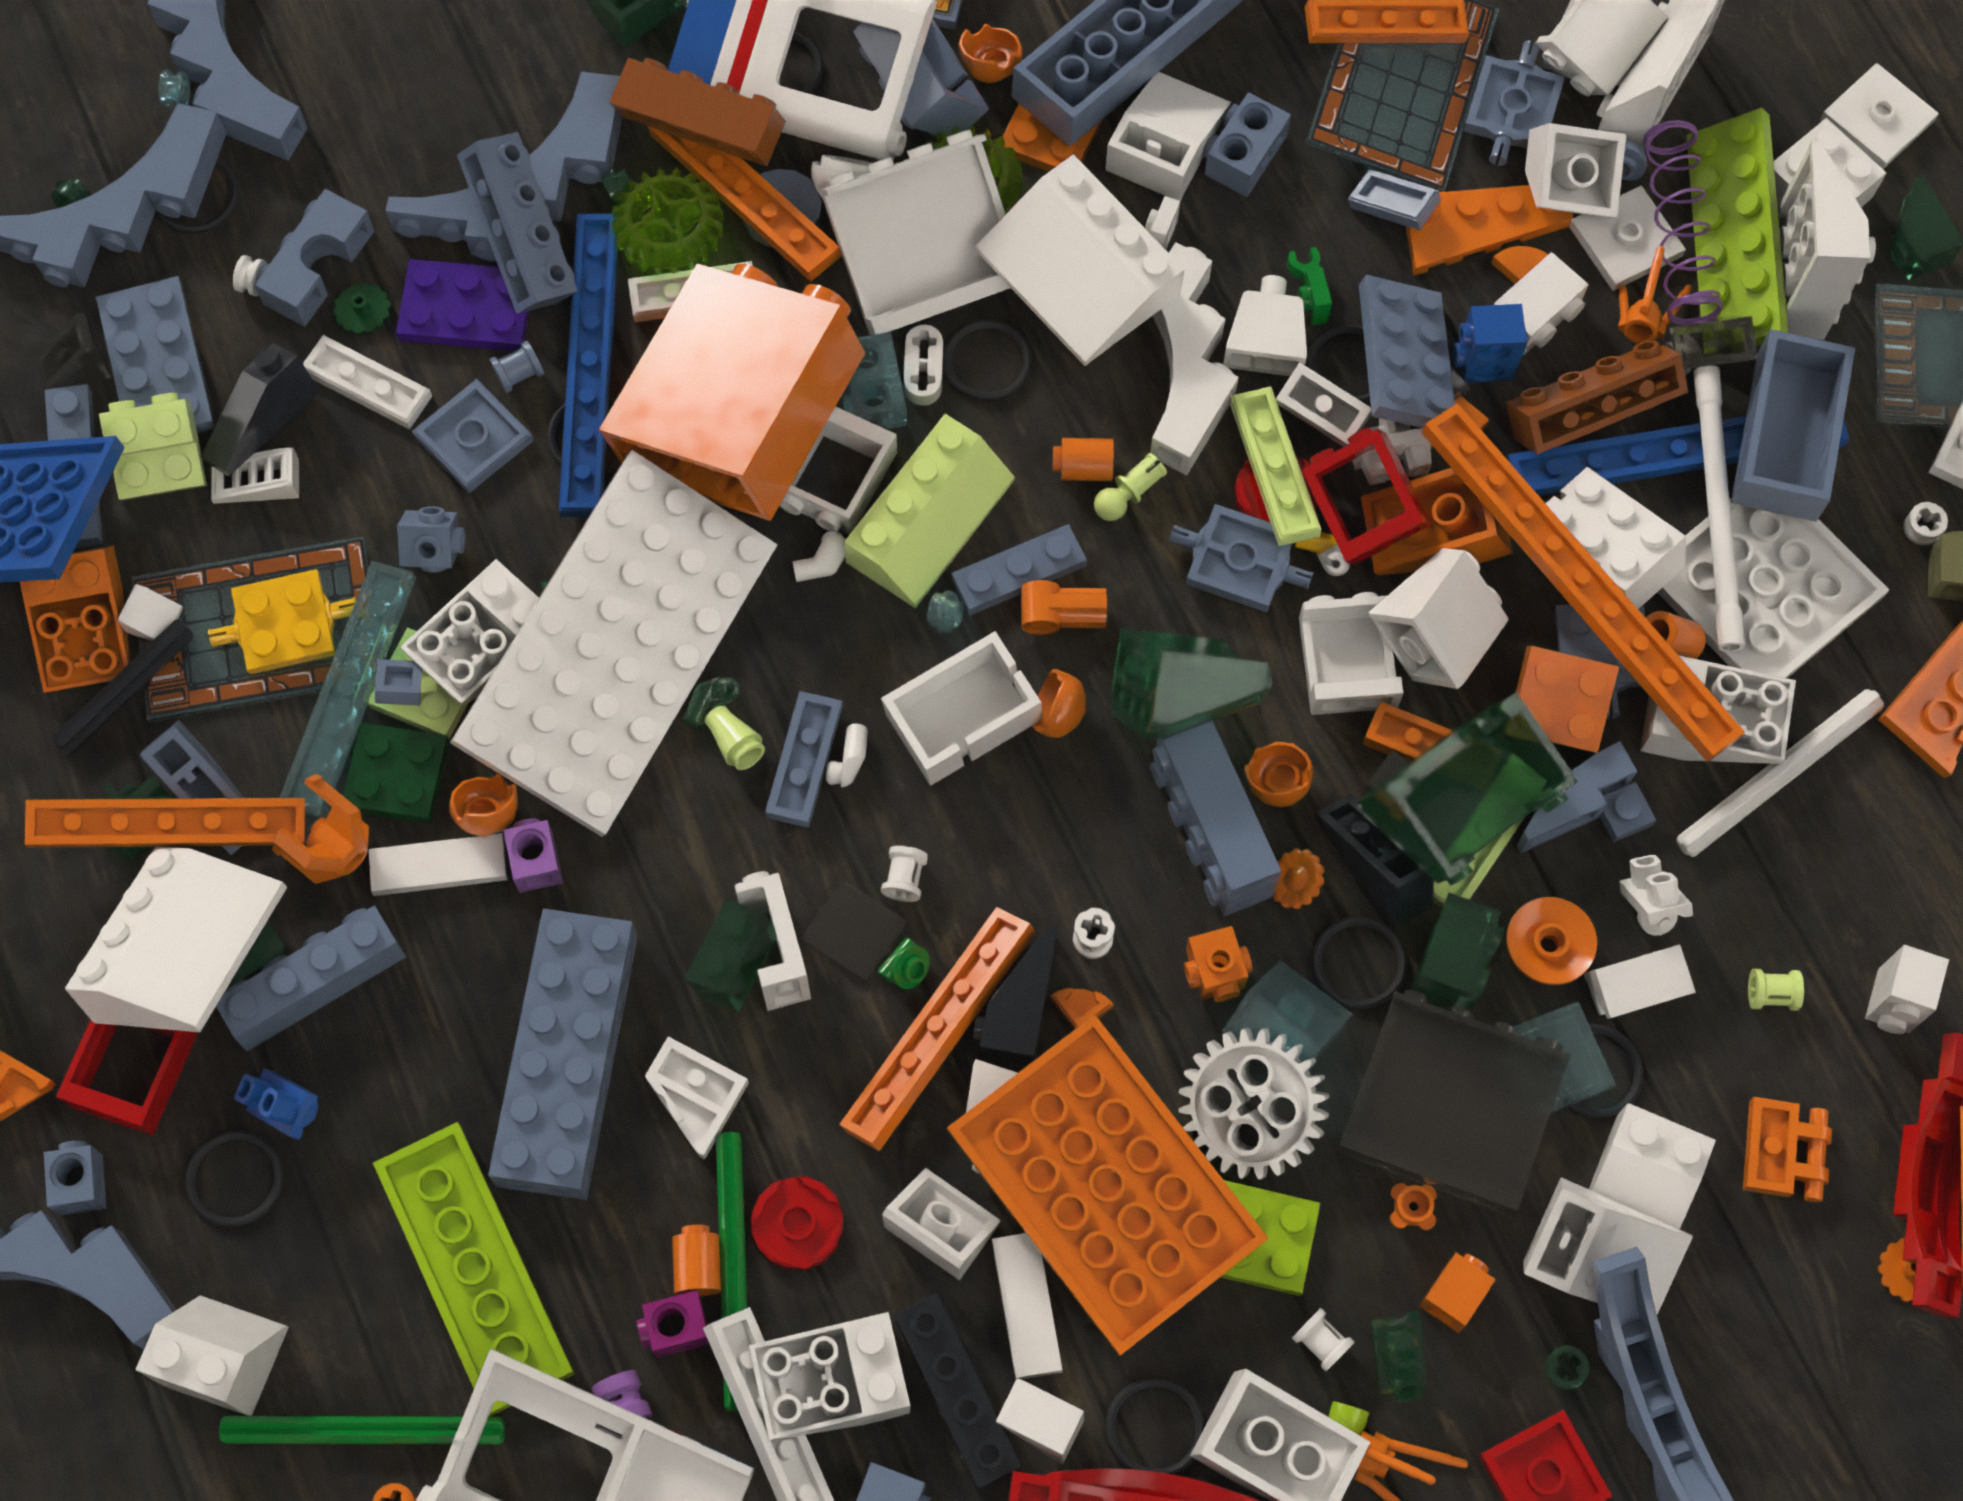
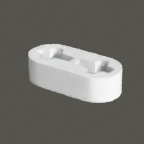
M918 325L909 331L905 340L904 390L909 401L916 405L925 406L937 401L941 395L943 339L941 333L933 326ZM921 340L929 341L928 359L920 358L919 346ZM919 372H927V390H918Z

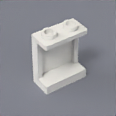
M1576 0L1553 32L1548 36H1540L1535 44L1544 51L1542 57L1549 65L1558 70L1563 69L1572 78L1570 83L1578 92L1585 96L1609 95L1668 16L1651 0Z
M1373 592L1356 594L1352 598L1334 599L1332 596L1322 595L1303 603L1299 615V624L1311 715L1377 710L1380 701L1398 708L1403 696L1401 677H1396L1392 649L1368 614L1387 596H1378Z
M762 871L747 875L742 879V883L735 885L742 918H749L763 913L770 915L782 959L781 964L757 970L767 1011L811 999L807 973L779 873L769 875L768 872Z

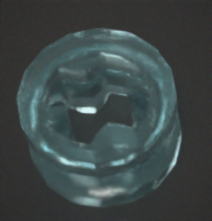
M165 69L162 71L158 87L159 101L162 106L169 107L172 103H175V105L177 103L188 104L190 80L187 72L179 71L177 75H174L171 70Z

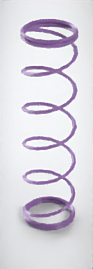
M1671 120L1659 123L1650 128L1643 139L1647 159L1655 166H1658L1650 177L1649 186L1652 193L1663 200L1655 210L1654 220L1661 230L1669 233L1664 237L1659 246H1664V243L1671 235L1695 237L1703 235L1711 228L1709 223L1698 221L1684 224L1670 231L1665 229L1658 219L1659 210L1664 203H1692L1699 201L1706 195L1704 189L1687 188L1677 191L1666 198L1661 196L1654 187V178L1660 169L1679 171L1691 169L1700 164L1702 160L1700 156L1685 154L1674 157L1661 165L1654 161L1649 153L1651 151L1654 154L1671 155L1690 148L1697 141L1698 131L1693 124L1687 121ZM1682 127L1693 132L1692 138L1682 145L1670 148H1659L1650 145L1654 137L1668 128ZM1683 158L1697 159L1696 163L1685 167L1665 166ZM1691 191L1702 193L1701 196L1690 200L1671 199L1679 194ZM1694 225L1707 226L1705 230L1696 233H1676L1683 228ZM1663 255L1662 260L1669 266L1674 267L1666 275L1663 283L1666 294L1674 299L1667 309L1669 320L1682 326H1697L1714 320L1723 309L1722 301L1720 300L1721 294L1718 291L1704 290L1677 298L1669 291L1667 284L1669 277L1676 269L1687 271L1703 270L1713 266L1716 259L1707 255L1696 256L1675 265L1670 263ZM1701 259L1712 261L1707 265L1699 267L1683 266L1689 262ZM1714 302L1718 305L1714 312L1698 318L1683 319L1677 318L1672 314L1676 307L1684 303L1701 305Z

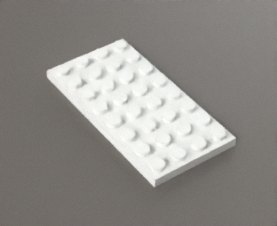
M631 450L450 743L603 837L614 822L777 547V544Z

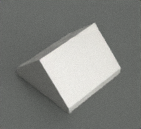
M927 1168L886 1207L882 1214L884 1228L959 1281L1001 1222L1000 1219Z

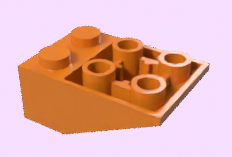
M114 545L73 552L60 579L19 581L43 693L109 682L131 662L128 633L124 631L118 622V618L124 608V596Z

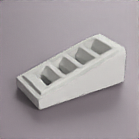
M293 447L254 453L232 474V488L224 489V473L212 467L211 501L213 504L299 498V458ZM281 469V478L274 479V470ZM264 470V482L257 483L258 471ZM248 471V485L241 486V472Z

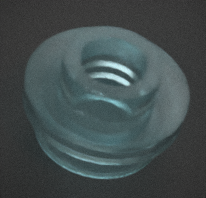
M947 590L943 594L935 593L932 596L928 607L927 620L929 626L937 628L939 633L949 634L953 627L959 626L962 620L963 604L958 600L956 592Z

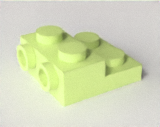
M164 393L152 396L151 405L140 407L135 406L134 400L113 402L108 404L110 412L99 413L103 437L117 436L125 447L113 471L118 500L124 501L207 486L192 403L187 399L179 400L177 393Z

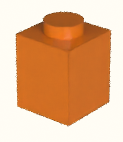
M1456 1252L1448 1261L1419 1306L1459 1333L1467 1325L1496 1279L1487 1274L1489 1268L1478 1258L1470 1254H1465L1462 1257Z

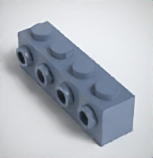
M515 132L476 141L457 154L516 314L557 304L578 292L574 282L573 271L567 264L560 245L559 233L552 224L545 205L544 193L538 186L530 165L529 153L523 146L519 133Z
M375 905L369 909L361 908L353 911L343 919L342 925L328 933L319 932L304 941L302 944L303 948L293 954L273 958L262 967V972L248 980L240 979L228 985L216 1007L233 1037L246 1051H249L406 958Z

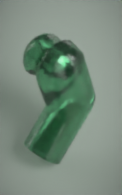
M720 676L698 684L684 713L682 722L689 727L702 729L705 718L711 709L729 704L738 697L740 693L738 681L733 677Z

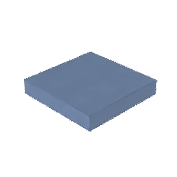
M478 379L474 380L412 430L414 438L468 493L472 492L534 441L532 434Z

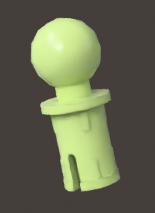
M1148 453L1125 476L1118 475L1115 478L1117 488H1105L1095 497L1094 508L1098 516L1107 521H1115L1123 517L1127 510L1128 500L1138 504L1141 501L1140 495L1167 474V470L1162 462L1147 473L1158 460L1155 455Z

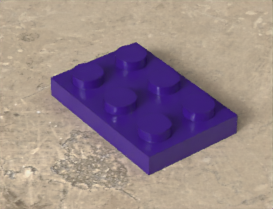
M409 259L396 335L399 341L516 351L521 348V343L525 341L530 311L516 314L499 267Z

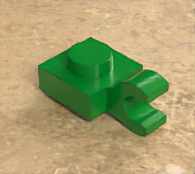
M1316 247L1310 248V263L1308 264L1298 262L1295 251L1289 252L1287 268L1290 274L1303 282V286L1298 287V297L1303 300L1304 311H1308L1311 326L1328 323L1332 306L1323 267L1319 266L1320 253Z

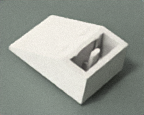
M1158 72L1125 111L1107 145L1105 170L1162 195L1181 201L1204 157L1203 152L1209 139L1213 134L1217 133L1231 106V102Z
M495 559L400 648L463 706L480 695L539 597Z
M1679 656L1745 731V734L1738 741L1710 761L1783 764L1785 762L1796 680ZM1649 696L1640 751L1679 760L1706 761Z
M1560 1178L1523 1260L1524 1274L1568 1294L1598 1303L1592 1262L1637 1246L1646 1259L1650 1289L1656 1314H1658L1693 1236L1571 1181Z
M889 1312L749 1345L769 1441L860 1426L910 1414V1402Z

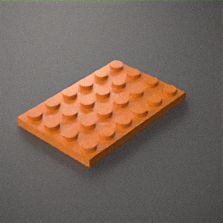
M1093 1015L947 1127L948 1132L1119 1356L1269 1239L1096 1015Z

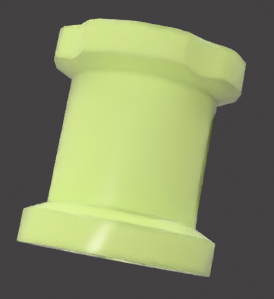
M1752 969L1748 980L1750 1007L1752 1009H1762L1763 1005L1788 1006L1790 1010L1798 1011L1802 1007L1804 999V983L1800 970H1791L1789 974H1764L1761 969Z

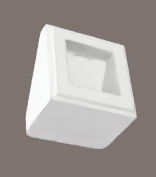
M135 584L118 618V622L126 633L153 641L174 620L179 619L183 607L147 587Z

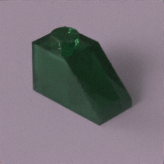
M1924 176L1915 179L1904 198L1889 244L1894 264L1903 270L1908 280L1951 264L1963 246L1962 237Z

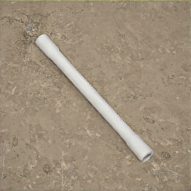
M1707 365L1694 370L1696 405L1700 414L1717 605L1715 611L1717 642L1719 651L1736 652L1745 648L1742 610L1739 607L1721 414L1723 401L1720 369L1716 366Z

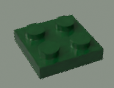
M360 723L343 796L360 809V813L431 824L450 742L447 735Z

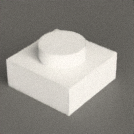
M1164 196L1159 211L1151 210L1145 229L1165 250L1177 225L1180 207L1179 200Z

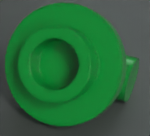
M905 937L877 970V973L885 981L893 982L903 989L914 988L923 981L930 965L928 952L919 945H916L911 939Z

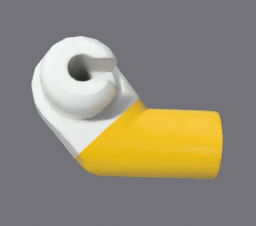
M1321 532L1320 537L1296 542V548L1315 552L1328 574L1340 576L1348 571L1350 563L1345 561L1332 534Z

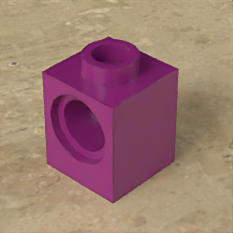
M697 1290L642 1305L645 1318L637 1320L643 1348L651 1346L656 1358L710 1344L703 1329L707 1326L702 1300ZM672 1314L682 1316L685 1319V1325L678 1335L667 1337L660 1333V1325L665 1317Z

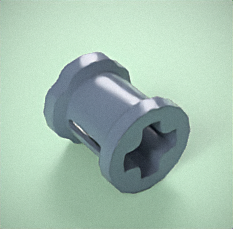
M527 340L521 343L520 349L500 359H497L495 356L489 359L492 369L506 393L512 391L513 385L533 375L538 377L544 375L542 366Z

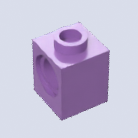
M524 819L516 822L513 828L503 830L513 880L519 893L563 883L554 836L548 820ZM532 845L543 847V852L536 859L527 860L522 858L526 848Z

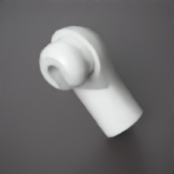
M826 532L814 557L792 561L796 582L831 576L837 572L845 558L844 541L846 539L840 532Z
M851 724L846 728L843 762L830 761L827 763L826 781L830 785L841 784V787H846L853 783L866 756L868 730L864 725Z

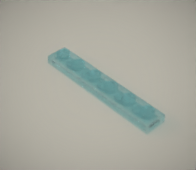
M371 561L279 797L305 798L306 814L318 818L324 817L329 804L307 787L304 782L306 778L317 774L322 776V780L326 781L334 789L336 788L375 686L377 660H385L415 583L416 577L411 571Z

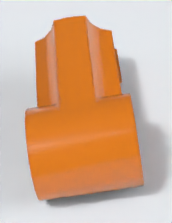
M1047 580L1030 581L1021 587V628L1026 633L1048 635L1059 631L1060 628H1106V588H1060L1057 583Z

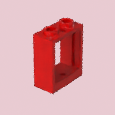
M1365 428L1356 432L1347 439L1349 445L1335 452L1333 448H1329L1315 454L1309 459L1311 465L1301 470L1345 561L1354 565L1432 525L1387 433L1379 429L1372 431L1371 428ZM1375 448L1406 512L1351 539L1322 476Z
M90 1020L56 1097L69 1108L153 1136L197 1034L190 1031L141 1027L170 1037L172 1040L143 1106H139L89 1089L117 1025L94 1023Z

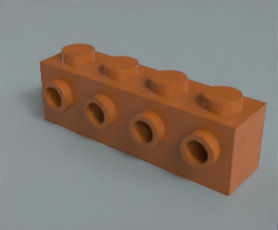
M631 58L627 59L609 102L623 118L768 166L786 123V120L776 109L777 104L774 101L758 94H754L752 99L739 95L740 92L736 88L722 82H717L716 86L703 83L704 80L701 77L686 70H681L679 74L667 71L668 68L665 65L650 58H645L643 62Z
M1644 341L1635 345L1630 352L1598 360L1595 364L1596 366L1581 372L1565 373L1558 378V381L1544 387H1532L1522 391L1520 397L1506 402L1514 440L1538 455L1688 393L1681 354L1657 341Z

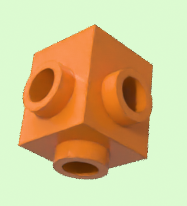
M1229 926L1188 938L1186 953L1189 961L1184 963V971L1190 988H1198L1201 1000L1213 997L1215 1002H1223L1241 994L1240 990L1245 989L1249 977L1248 973L1253 972V967L1246 946L1239 947L1233 927Z

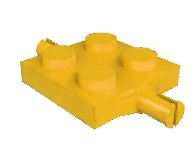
M315 569L231 588L235 607L234 625L212 630L208 629V635L210 636L209 640L212 648L238 642L243 649L246 669L251 675L336 656L333 640L334 620L358 616L360 612L356 597L330 603L324 594L320 573Z

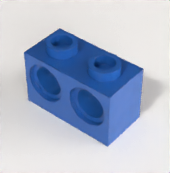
M1522 304L1471 306L1466 323L1460 324V341L1453 345L1454 367L1461 368L1463 383L1513 381L1527 344Z

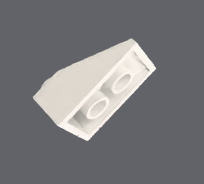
M1628 1103L1616 1116L1589 1190L1680 1229L1699 1187L1716 1140Z
M1243 1369L1235 1371L1231 1376L1190 1456L1231 1481L1270 1501H1341L1371 1442L1253 1372Z

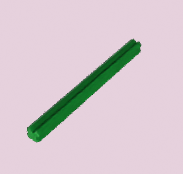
M724 1132L716 1136L721 1318L747 1309L742 1139L737 1132ZM723 1376L724 1406L727 1411L739 1412Z
M224 1416L220 1421L219 1438L220 1441L226 1444H452L463 1417ZM488 1417L478 1444L503 1443L505 1421L501 1417Z

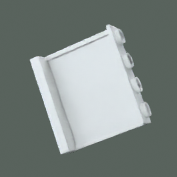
M969 129L946 137L949 144L947 146L933 150L931 143L911 149L907 151L909 156L907 160L894 164L892 157L871 163L868 165L870 173L854 178L852 171L839 174L828 179L830 187L820 190L869 335L878 336L1010 289V286L975 250V246L1006 215L982 144L983 141L987 140L985 134L972 136Z

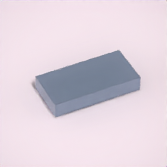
M1371 169L1367 171L1348 198L1351 209L1417 230H1421L1441 201L1439 190Z

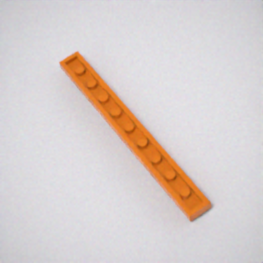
M1458 403L1424 425L1421 431L1424 437L1707 763L1745 734L1741 726Z

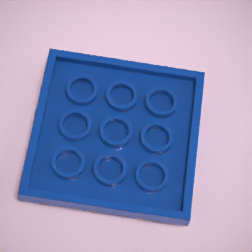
M117 436L0 444V582L54 580L61 578L125 448Z

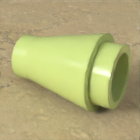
M718 706L708 713L705 718V724L711 730L728 765L735 766L738 770H745L761 759L765 752V747L762 744V736L730 713L725 706Z

